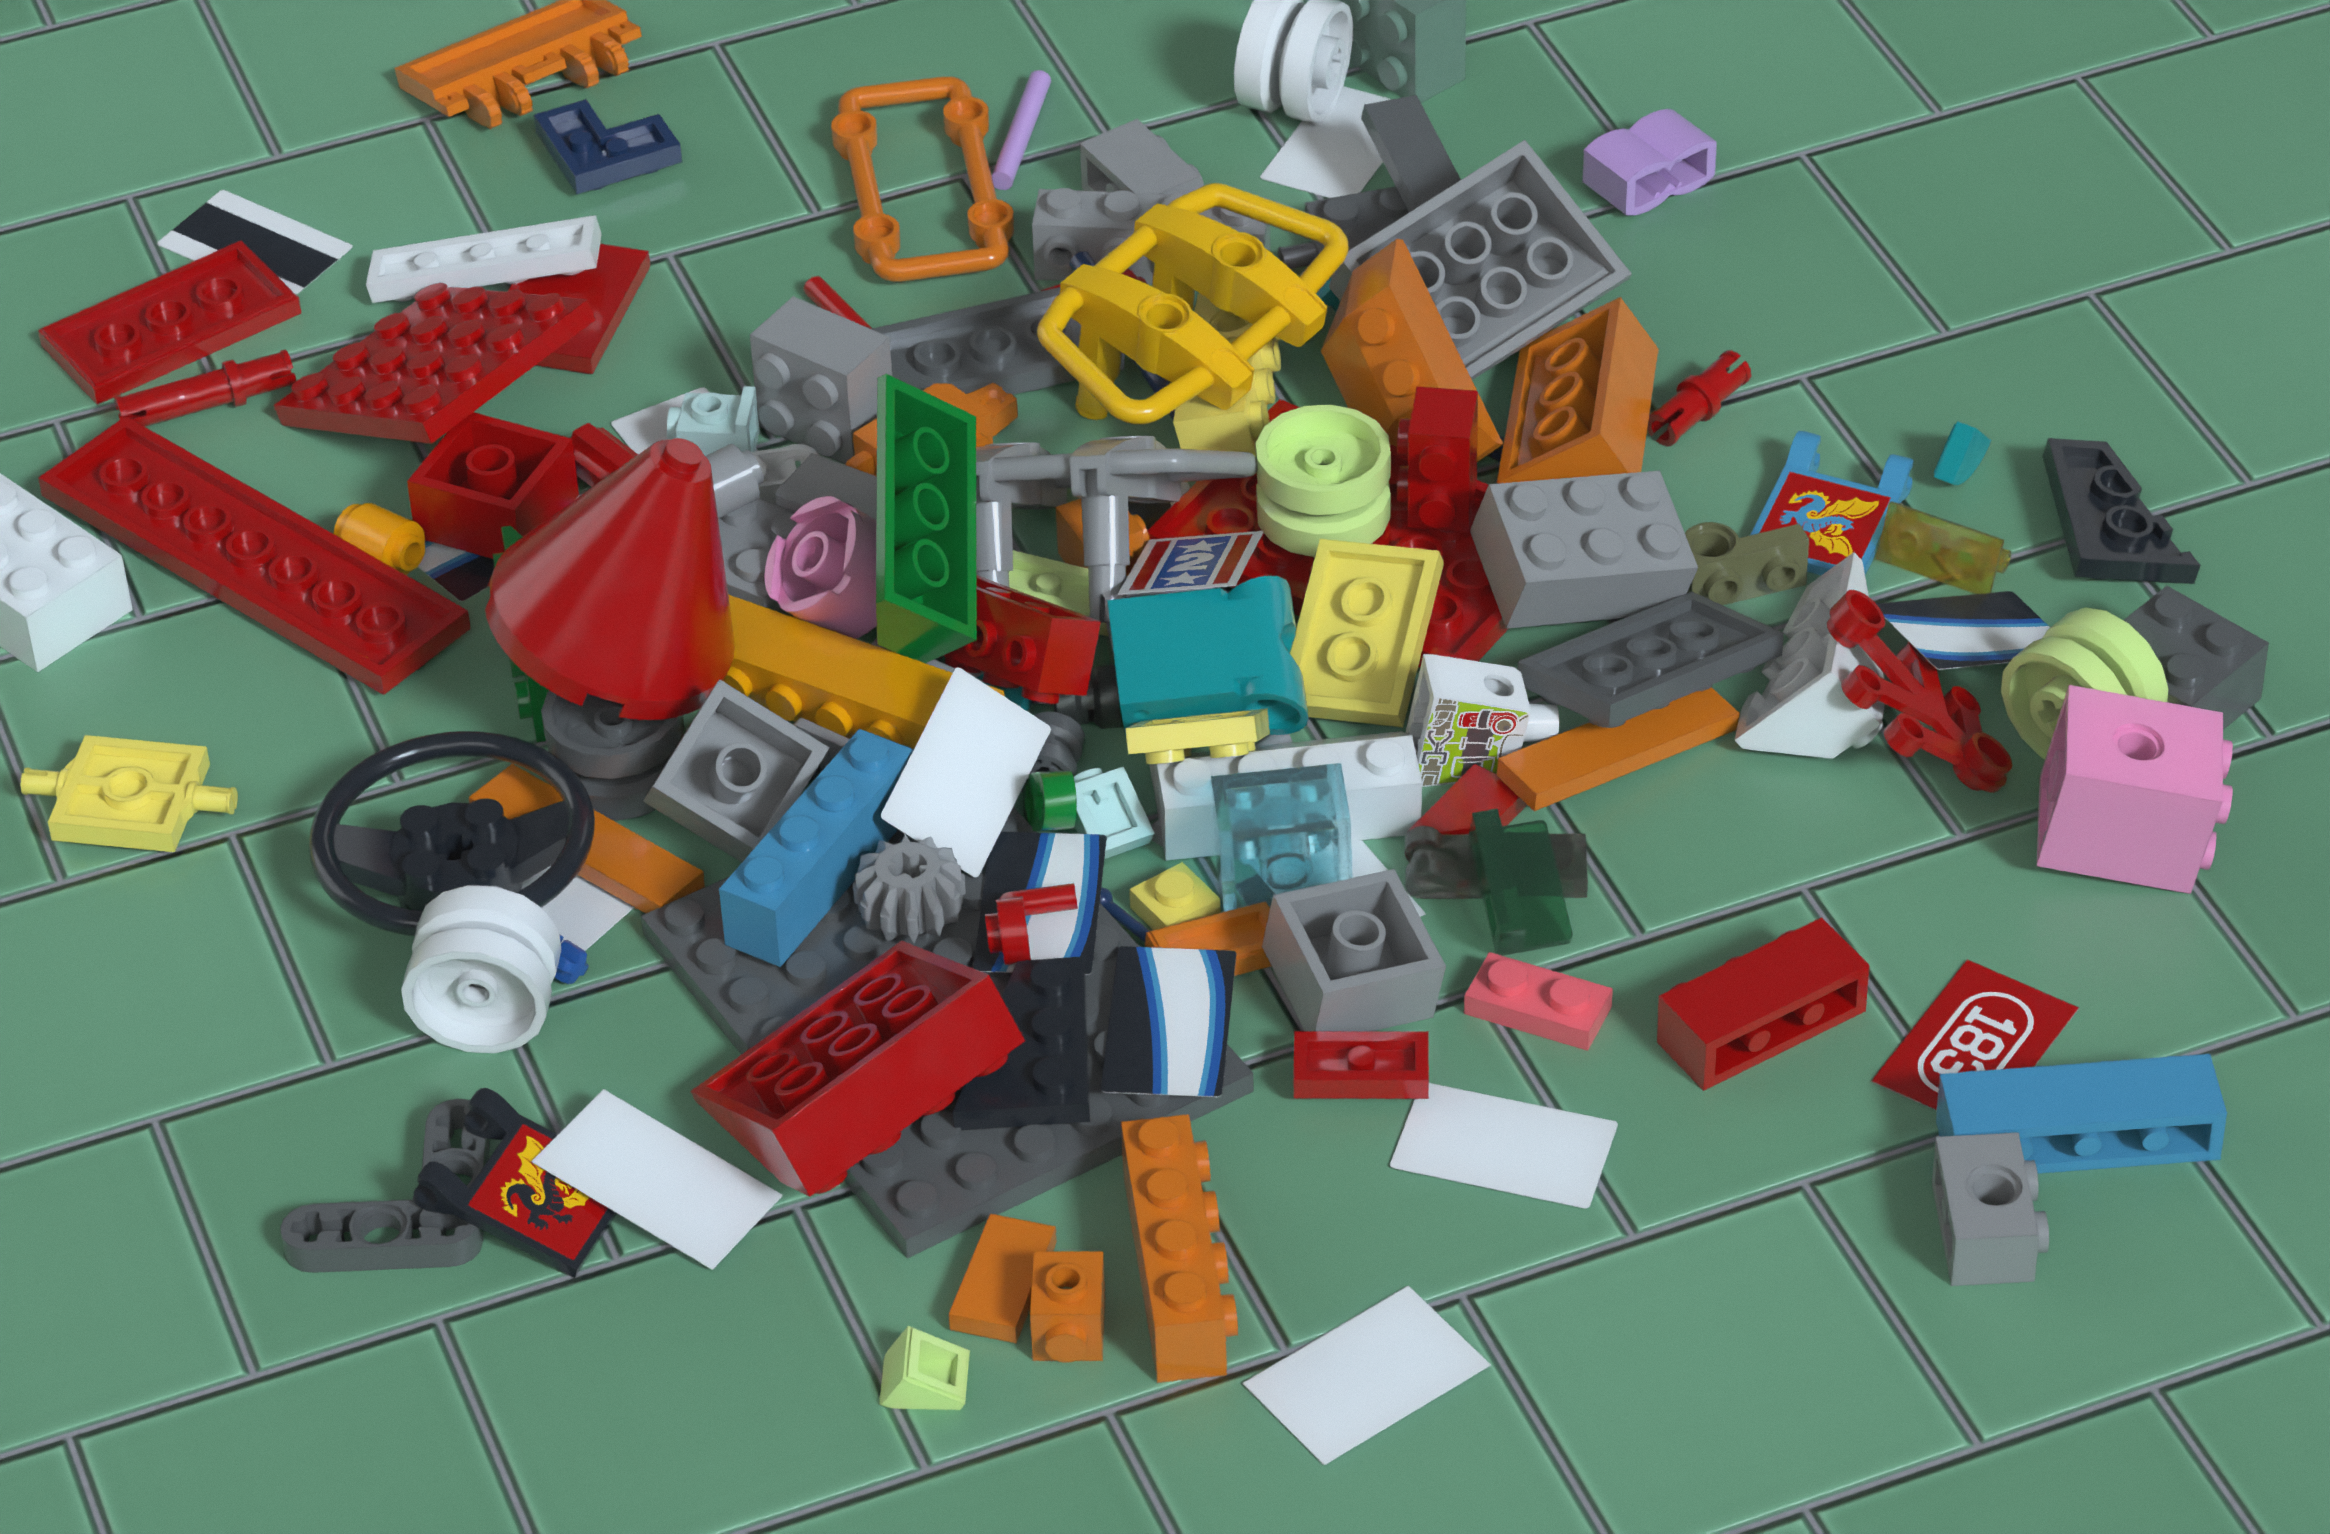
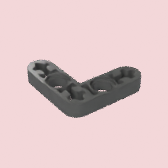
M457 1098L446 1100L436 1105L428 1114L425 1125L422 1169L429 1162L436 1161L441 1163L455 1174H464L470 1177L472 1180L466 1185L469 1188L489 1160L490 1139L475 1136L466 1130L464 1120L470 1111L469 1099ZM462 1129V1149L451 1148L450 1138L454 1135V1130ZM413 1200L304 1205L291 1211L283 1219L280 1227L288 1263L295 1269L311 1273L459 1266L473 1260L481 1251L484 1230L455 1215L426 1211L417 1206ZM381 1227L394 1228L400 1232L393 1240L381 1244L371 1243L364 1239L370 1231ZM419 1229L420 1238L413 1239L412 1230ZM455 1229V1233L452 1236H446V1231ZM345 1232H350L352 1241H345ZM318 1234L317 1241L309 1242L311 1235Z

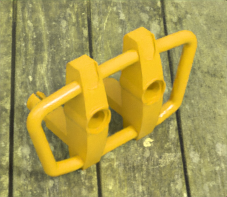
M1207 184L1176 198L1168 205L1155 204L1135 221L1134 233L1094 266L1082 264L1060 283V294L1053 300L1037 327L1038 340L1079 382L1075 408L1081 416L1087 419H1104L1107 417V412H1109L1118 420L1126 423L1148 424L1159 420L1195 396L1222 410H1228L1251 390L1255 369L1248 360L1274 337H1278L1295 347H1301L1323 328L1327 305L1316 293L1346 259L1349 251L1348 240L1345 233L1329 220L1226 184ZM1213 207H1220L1317 241L1325 247L1304 272L1298 276L1274 254L1268 251L1255 236L1239 232L1218 221L1200 215V213ZM1142 256L1154 262L1152 286L1122 273ZM1195 290L1208 298L1217 308L1231 312L1252 323V325L1233 342L1229 343L1215 328L1193 311ZM1071 318L1081 324L1078 347L1062 332ZM1122 353L1134 360L1143 370L1157 374L1172 383L1146 399L1135 400L1129 398L1114 384L1115 379L1120 374Z

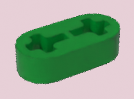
M1048 771L1029 774L1023 787V808L1025 820L1032 827L1033 832L1063 831L1074 828L1077 814L1075 781L1071 771Z

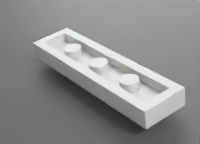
M596 215L373 250L366 287L372 303L389 300H411L420 290L436 283H445L448 288H471L504 282L517 284L530 278L555 274L574 275L597 267L602 233Z

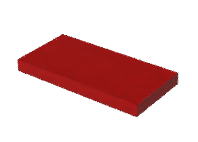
M238 241L39 329L38 333L41 346L96 405H99L302 313L299 297L243 241Z

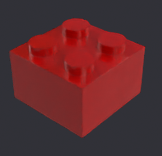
M475 412L449 430L407 480L412 521L422 527L426 541L493 559V554L504 552L501 527L511 526L520 535L525 536L579 496L572 438Z

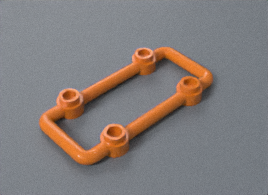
M952 76L861 86L845 92L839 99V115L831 123L832 140L835 150L839 152L843 159L848 160L850 163L861 218L855 222L853 227L855 250L862 257V260L872 265L875 274L891 282L982 272L1002 265L1008 257L1009 240L1014 235V212L1011 205L1005 201L998 200L983 143L984 136L989 131L987 104L979 98L972 97L967 83ZM948 98L950 101L943 109L944 131L955 145L962 147L975 202L968 210V229L971 239L975 241L979 249L894 259L901 243L899 223L894 217L883 213L871 158L878 140L876 119L870 113L861 111V109Z

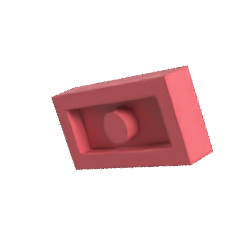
M1489 952L1464 995V1014L1588 1051L1612 1008L1613 988Z

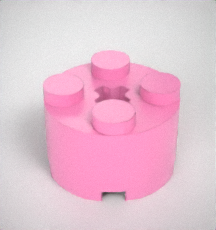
M833 496L816 498L804 504L790 517L797 524L787 538L784 539L777 535L765 565V588L769 597L777 601L780 608L793 617L856 639L867 634L877 626L876 519Z

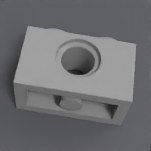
M2019 1133L1936 1137L1932 1187L1951 1286L2034 1282L2037 1253H2047L2049 1249V1228L2046 1212L2034 1211L2033 1201L2038 1199L2037 1167L2034 1160H2024Z

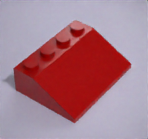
M900 941L690 1092L695 1101L781 1183L811 1197L814 1194L824 1193L837 1187L847 1177V1170L867 1155L878 1154L892 1147L901 1138V1131L921 1116L937 1113L947 1107L955 1098L954 1092L972 1079L986 1076L1001 1068L1008 1060V1053L1025 1042V1039L989 974L910 943Z

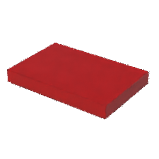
M600 243L597 267L594 269H587L574 275L555 274L530 278L524 282L511 285L508 291L520 290L522 293L535 295L557 293L561 297L588 299L596 318L593 323L536 366L586 374L594 373L650 269L649 251Z

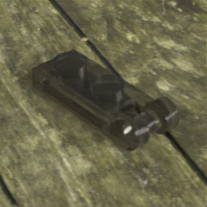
M1419 826L1409 830L1405 835L1404 854L1409 862L1405 869V887L1407 892L1416 898H1587L1586 834L1442 835L1433 827Z

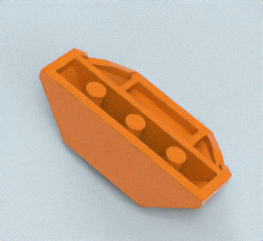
M1395 239L1353 270L1321 353L1347 407L1356 409L1375 419L1388 434L1389 443L1397 447L1400 418L1411 419L1417 386L1475 391L1477 389L1403 239ZM1479 393L1477 462L1503 445Z

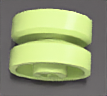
M1331 404L1312 405L1282 413L1263 427L1256 441L1258 481L1256 485L1258 526L1264 531V534L1271 542L1291 553L1315 557L1320 539L1371 544L1383 535L1390 520L1391 494L1389 479L1391 477V451L1389 436L1375 419L1356 409Z
M2086 607L2066 614L2047 630L2042 639L2033 641L2014 656L2003 671L2001 694L2008 717L2020 737L2043 759L2046 758L2069 685L2167 702L2169 690L2163 667L2149 643L2124 620L2107 611Z

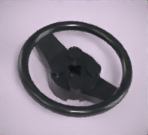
M455 731L429 734L394 744L376 752L351 768L334 784L320 803L313 818L309 838L310 861L324 891L343 910L371 926L397 934L415 936L417 924L425 905L442 892L467 885L496 886L524 895L543 908L573 881L586 862L592 847L595 817L590 797L580 778L561 759L547 750L528 741L498 733ZM448 757H484L522 766L545 779L553 786L563 800L510 820L504 816L503 807L498 801L484 798L475 800L472 803L451 802L435 807L426 805L410 807L402 813L400 817L401 828L398 831L340 824L343 815L353 801L377 781L403 768ZM551 866L542 876L521 889L522 883L525 880ZM352 882L390 895H397L401 907L390 905L369 896Z

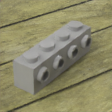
M1070 188L1056 190L1039 189L1032 222L1035 280L1063 281L1073 273L1069 265L1071 258L1081 251L1089 252L1094 261L1098 263L1134 233L1135 221L1155 204L1168 205L1186 193L1150 194L1132 193L1124 190L1102 192L1078 191ZM1213 207L1200 213V215L1218 221L1239 232L1255 236L1270 251V225L1220 207ZM1142 256L1128 269L1134 272L1137 277H1143L1147 284L1152 285L1154 262Z

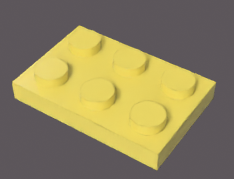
M1328 539L1319 540L1295 638L1290 651L1291 656L1303 675L1309 717L1403 727L1444 565L1440 551Z

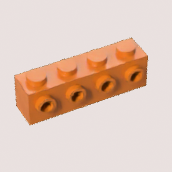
M1189 1114L1121 1122L1123 1176L1157 1383L1227 1375L1226 1337L1238 1336V1321L1234 1295H1221L1219 1284L1229 1283L1224 1242L1212 1243L1210 1233L1220 1231L1215 1191L1203 1192L1201 1182H1209L1211 1180L1206 1140L1194 1142Z

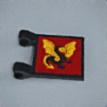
M480 1088L469 1101L470 1111L465 1117L464 1126L467 1131L475 1136L502 1141L469 1188L445 1165L436 1161L427 1163L418 1174L417 1182L419 1185L414 1190L413 1201L417 1206L426 1211L455 1215L575 1278L617 1213L532 1163L531 1161L558 1134L520 1115L497 1092L489 1088Z

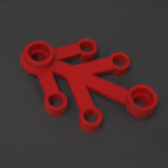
M1848 590L1831 607L1827 629L1838 643L1847 648H1855L1859 644L1891 682L1880 678L1870 668L1858 665L1841 682V688L1846 697L1862 709H1869L1878 700L1903 712L1884 729V737L1887 743L1900 755L1912 757L1921 748L1953 764L1956 776L1968 788L1975 791L1998 792L2007 782V773L2012 769V760L2006 749L1995 738L1983 733L1978 716L1981 713V707L1976 698L1960 686H1953L1943 696L1937 669L1910 642L1895 656L1877 635L1885 626V617L1881 609L1864 593L1857 590ZM1919 721L1931 726L1936 732L1923 727Z

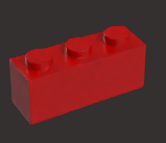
M1821 917L1796 930H1789L1777 939L1742 956H1735L1726 961L1722 966L1688 982L1679 983L1668 992L1659 995L1657 1043L1705 1091L1865 1012L1869 964Z

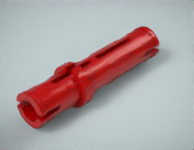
M287 349L280 350L279 353L236 364L234 359L222 362L221 369L129 395H119L114 397L116 409L120 412L118 414L119 420L127 416L146 427L231 402L235 407L247 404L246 398L288 386L291 387L296 382L295 373H291L290 369L294 368Z

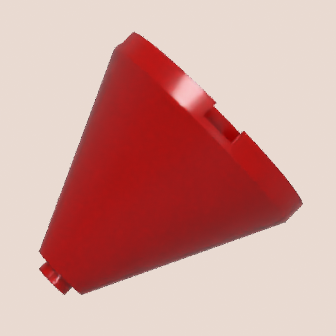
M674 438L655 442L513 543L498 559L487 585L490 587V598L485 608L486 618L496 641L503 651L524 673L554 694L580 706L583 705L587 694L623 704L619 711V717L663 720L683 716L701 708L719 679L724 682L734 658V633L711 464L701 449L686 439Z

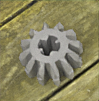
M904 834L901 843L892 845L879 840L875 853L861 855L858 873L855 874L856 882L853 883L854 902L858 904V911L861 912V917L865 921L867 930L881 929L887 941L896 938L900 934L908 935L911 941L915 943L919 934L926 932L940 937L944 924L958 922L963 895L966 894L965 875L961 873V865L957 864L952 848H937L932 836L925 838L919 843L911 842L906 834Z

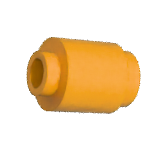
M352 504L342 511L334 527V534L405 575H408L417 568L424 557L425 535L422 527L418 523L376 504Z

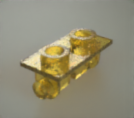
M1891 501L1888 505L1876 559L1975 594L1992 592L1996 572L2003 574L2007 570L2011 559V551L2003 548L2004 539Z

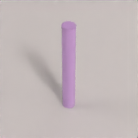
M1036 70L1030 74L991 176L994 187L999 190L1011 188L1051 84L1050 76L1044 71Z

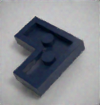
M586 99L534 114L536 134L576 194L602 189L609 184L642 174H651L661 168L682 162L681 145L660 114L606 129Z

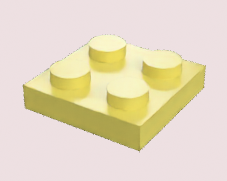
M1267 708L1140 721L1126 728L1128 754L1145 753L1146 764L1184 761L1185 757L1192 756L1191 748L1209 746L1210 758L1249 754V751L1256 750L1255 742L1270 734Z

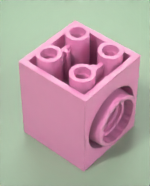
M2069 685L2040 774L2036 866L2191 894L2199 869L2209 870L2212 865L2216 848V832L2213 831L2215 823L2225 824L2227 822L2232 803V786L2223 784V779H2226L2229 772L2233 750L2232 741L2223 740V712Z

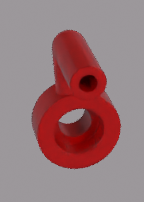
M1075 884L1004 893L996 900L998 913L985 914L990 954L1003 952L1005 965L1016 964L1017 961L1031 960L1026 916L1078 909Z

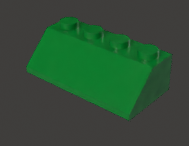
M884 374L877 378L878 645L927 663L977 640L976 416L889 374Z

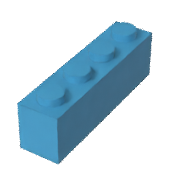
M858 729L719 888L726 946L779 967L786 962L856 880L855 874L858 873L861 855L875 853L879 840L888 842L898 830L883 820L881 813L914 749Z
M2199 1054L1940 1074L1936 1124L1940 1137L2019 1133L2024 1160H2034L2037 1173L2040 1174L2221 1160L2227 1111L2211 1055Z

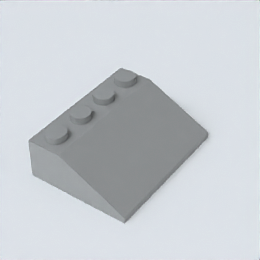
M1523 140L1349 250L1344 262L1334 272L1329 288L1341 302L1353 270L1395 239H1403L1471 379L1474 380L1629 280L1632 273L1526 140Z

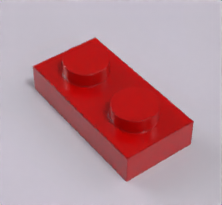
M1294 1031V1099H1429L1428 1031Z

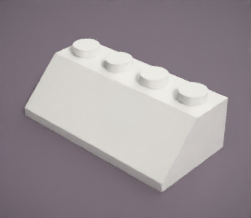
M1402 731L1255 746L1256 750L1249 751V754L1231 757L1210 758V751L1194 752L1192 756L1185 757L1184 761L1149 764L1166 861L1353 840L1407 836V831L1421 818L1422 779L1412 735Z

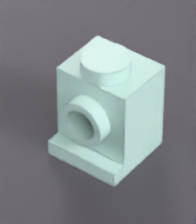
M743 386L742 395H725L712 392L685 393L682 408H669L667 439L682 438L696 444L705 456L729 444H734L741 452L744 450L754 452L756 450L759 437V422L755 387Z

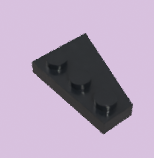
M2048 438L2042 457L2075 577L2098 580L2119 579L2195 584L2201 565L2190 551L2180 552L2170 539L2173 528L2163 515L2153 516L2139 498L2142 491L2141 486L2107 442Z
M1084 956L1017 961L1002 999L1023 1035L1025 1042L1008 1053V1060L1001 1068L986 1076L975 1077L964 1085L952 1112L954 1128L974 1130L1020 1127L1035 1124L1050 1125L1090 1122Z

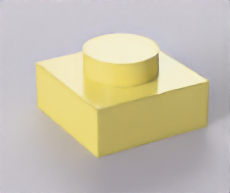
M1183 862L1129 889L1130 908L1152 930L1221 913L1220 898Z

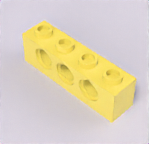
M1198 293L1194 312L1215 328L1229 343L1233 342L1252 325V323L1231 312L1217 308L1208 298ZM1274 337L1248 360L1255 369L1251 390L1228 410H1222L1198 396L1193 397L1175 409L1173 424L1181 449L1249 452L1256 456V441L1263 427L1269 423L1267 404L1275 403L1273 372L1280 371L1281 368L1278 340L1282 339Z

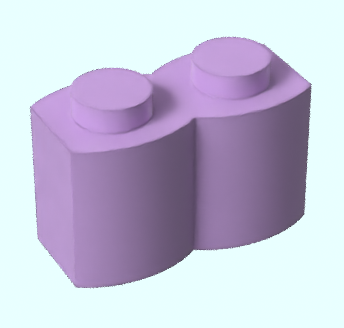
M1672 109L1658 110L1639 119L1629 130H1613L1593 140L1584 149L1583 183L1625 215H1639L1657 207L1670 195L1687 194L1707 183L1715 175L1717 142Z

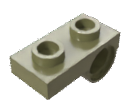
M1716 522L1699 523L1690 527L1685 532L1698 565V570L1687 593L1692 591L1718 604L1727 605L1806 585L1809 538L1800 524L1739 538L1730 527Z

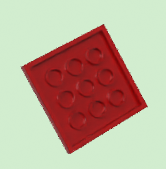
M445 283L432 284L420 290L414 297L415 302L403 311L380 319L374 325L375 331L362 341L339 349L333 355L334 361L321 371L298 379L291 386L292 392L273 406L282 426L432 444L593 323L596 318L588 299L561 297L557 293L535 295L525 294L520 290L503 292L485 290L481 286L448 288Z

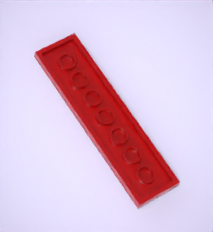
M127 416L38 477L41 495L382 695H385L471 629L467 609Z

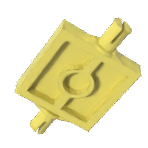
M85 735L76 757L60 772L26 767L21 775L20 786L23 795L33 794L57 797L56 804L48 820L52 841L175 852L187 821L194 813H197L199 810L233 815L238 802V794L235 787L226 788L202 785L210 767L206 746Z

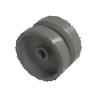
M549 690L541 710L547 751L561 759L580 778L588 792L593 809L615 821L641 817L655 811L656 809L643 802L684 735L683 716L663 720L619 717V711L623 705L621 703L587 694L583 705L580 706Z

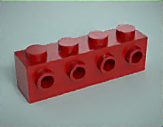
M977 575V640L943 655L946 657L944 664L955 669L961 668L969 673H981L983 671L982 680L992 685L1006 688H1019L1022 686L1021 696L1037 702L1057 704L1059 703L1060 694L1086 696L1101 621Z

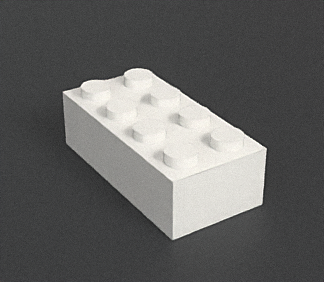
M0 473V647L38 673L133 609L122 555Z

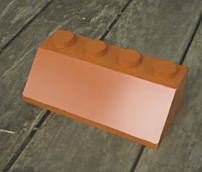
M1621 297L1543 334L1520 349L1497 484L1641 472L1659 348Z

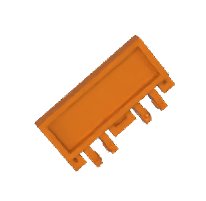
M559 0L394 69L400 89L448 117L465 110L468 118L491 129L502 123L501 106L517 114V116L531 112L533 110L532 99L525 85L558 71H562L565 78L584 88H589L599 83L597 66L610 74H614V76L628 72L629 59L621 45L642 37L638 25L628 21L626 10L607 0Z

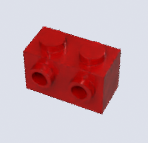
M1417 386L1411 419L1400 418L1397 436V455L1408 456V466L1400 465L1397 502L1408 503V528L1469 532L1477 487L1478 391Z

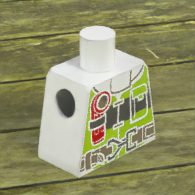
M1423 654L1405 732L1413 737L1422 787L1455 784L1474 764L1497 773L1498 758L1522 749L1523 742H1540L1558 735L1559 711L1557 705L1529 704L1522 674L1515 667Z

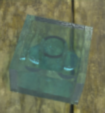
M1341 763L1211 776L1216 869L1223 912L1264 901L1271 907L1272 898L1275 894L1353 878L1351 820Z

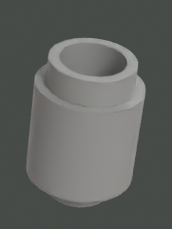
M729 444L706 455L712 469L718 519L759 498L760 491L758 485L764 482V476L757 459L749 450L741 452L737 446Z

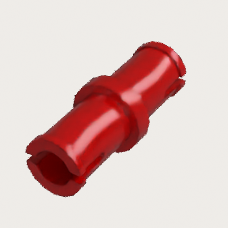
M1726 350L1698 376L1690 375L1678 384L1677 393L1659 409L1649 414L1647 427L1649 434L1653 436L1665 424L1669 423L1668 430L1658 437L1656 442L1670 447L1696 423L1712 419L1719 413L1721 402L1740 386L1750 381L1751 369L1747 361L1745 360L1734 371L1728 373L1729 367L1741 355L1733 350Z

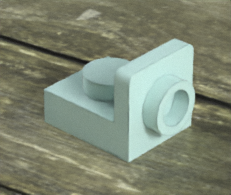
M1124 766L1105 773L1100 768H1093L1074 776L1077 797L1076 830L1078 834L1105 835L1107 837L1105 859L1151 842L1155 833Z

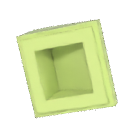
M907 1326L885 1354L880 1405L893 1409L961 1410L966 1400L970 1350Z

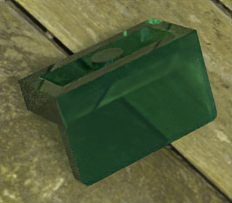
M1498 808L1472 813L1468 838L1495 954L1505 956L1569 944L1572 940L1573 932L1546 822L1536 820L1502 827Z

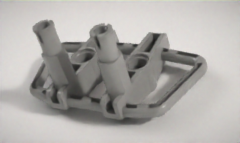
M1154 436L1101 438L1100 440L1086 442L1073 453L1051 454L1040 447V443L1027 442L998 443L976 447L977 575L1009 587V571H1013L1011 508L1027 510L1054 509L1067 503V488H1071L1073 496L1081 497L1084 566H1088L1090 616L1088 617L1101 621V623H1110L1107 600L1127 598V594L1118 595L1126 581V565H1130L1128 503L1179 502L1181 498V481L1250 477L1257 472V458L1249 452L1167 449L1160 442L1156 441Z

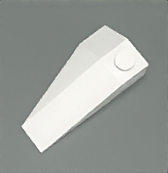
M1855 552L1806 587L1783 630V633L1790 640L1783 646L1782 656L1766 662L1761 671L1769 679L1762 695L1758 691L1750 694L1741 709L1735 741L1742 749L1833 759L1850 746H1853L1855 749L1865 746L1881 730L1885 704L1877 700L1869 709L1859 708L1846 697L1841 688V682L1858 665L1870 668L1880 678L1884 679L1883 671L1859 644L1855 648H1847L1838 643L1827 629L1831 607L1848 590H1857L1869 597L1863 562Z

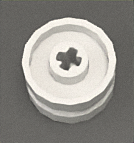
M1254 0L1243 23L1236 52L1234 91L1238 103L1244 107L1268 113L1274 112L1283 105L1285 114L1291 118L1315 124L1324 121L1338 100L1350 62L1353 41V18L1350 7L1344 2L1337 0H1309L1306 4H1304V0Z
M467 885L442 892L425 905L417 924L412 944L413 953L407 965L401 989L404 1010L417 1028L440 1044L474 1053H499L519 1048L538 1035L547 1016L552 994L551 983L556 975L561 954L559 929L547 912L524 895L496 886Z

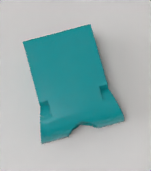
M1262 576L1239 584L1228 593L1222 588L1107 600L1125 737L1126 728L1140 721L1266 708L1268 709L1269 735H1288L1300 731L1307 725L1309 715L1303 675L1290 654L1296 633V623L1291 588L1287 580L1279 576Z

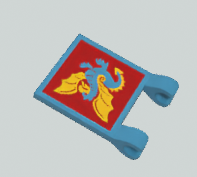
M1798 431L1792 442L1786 464L1750 535L1800 524L1809 538L1807 572L1822 576L1855 552L1863 562L1866 576L1900 503L1907 498L1911 491L1912 478L1909 476V473L1913 467V459L1895 454L1890 455L1885 464L1879 486L1875 488L1816 473L1820 465V454L1816 451L1821 443V436Z

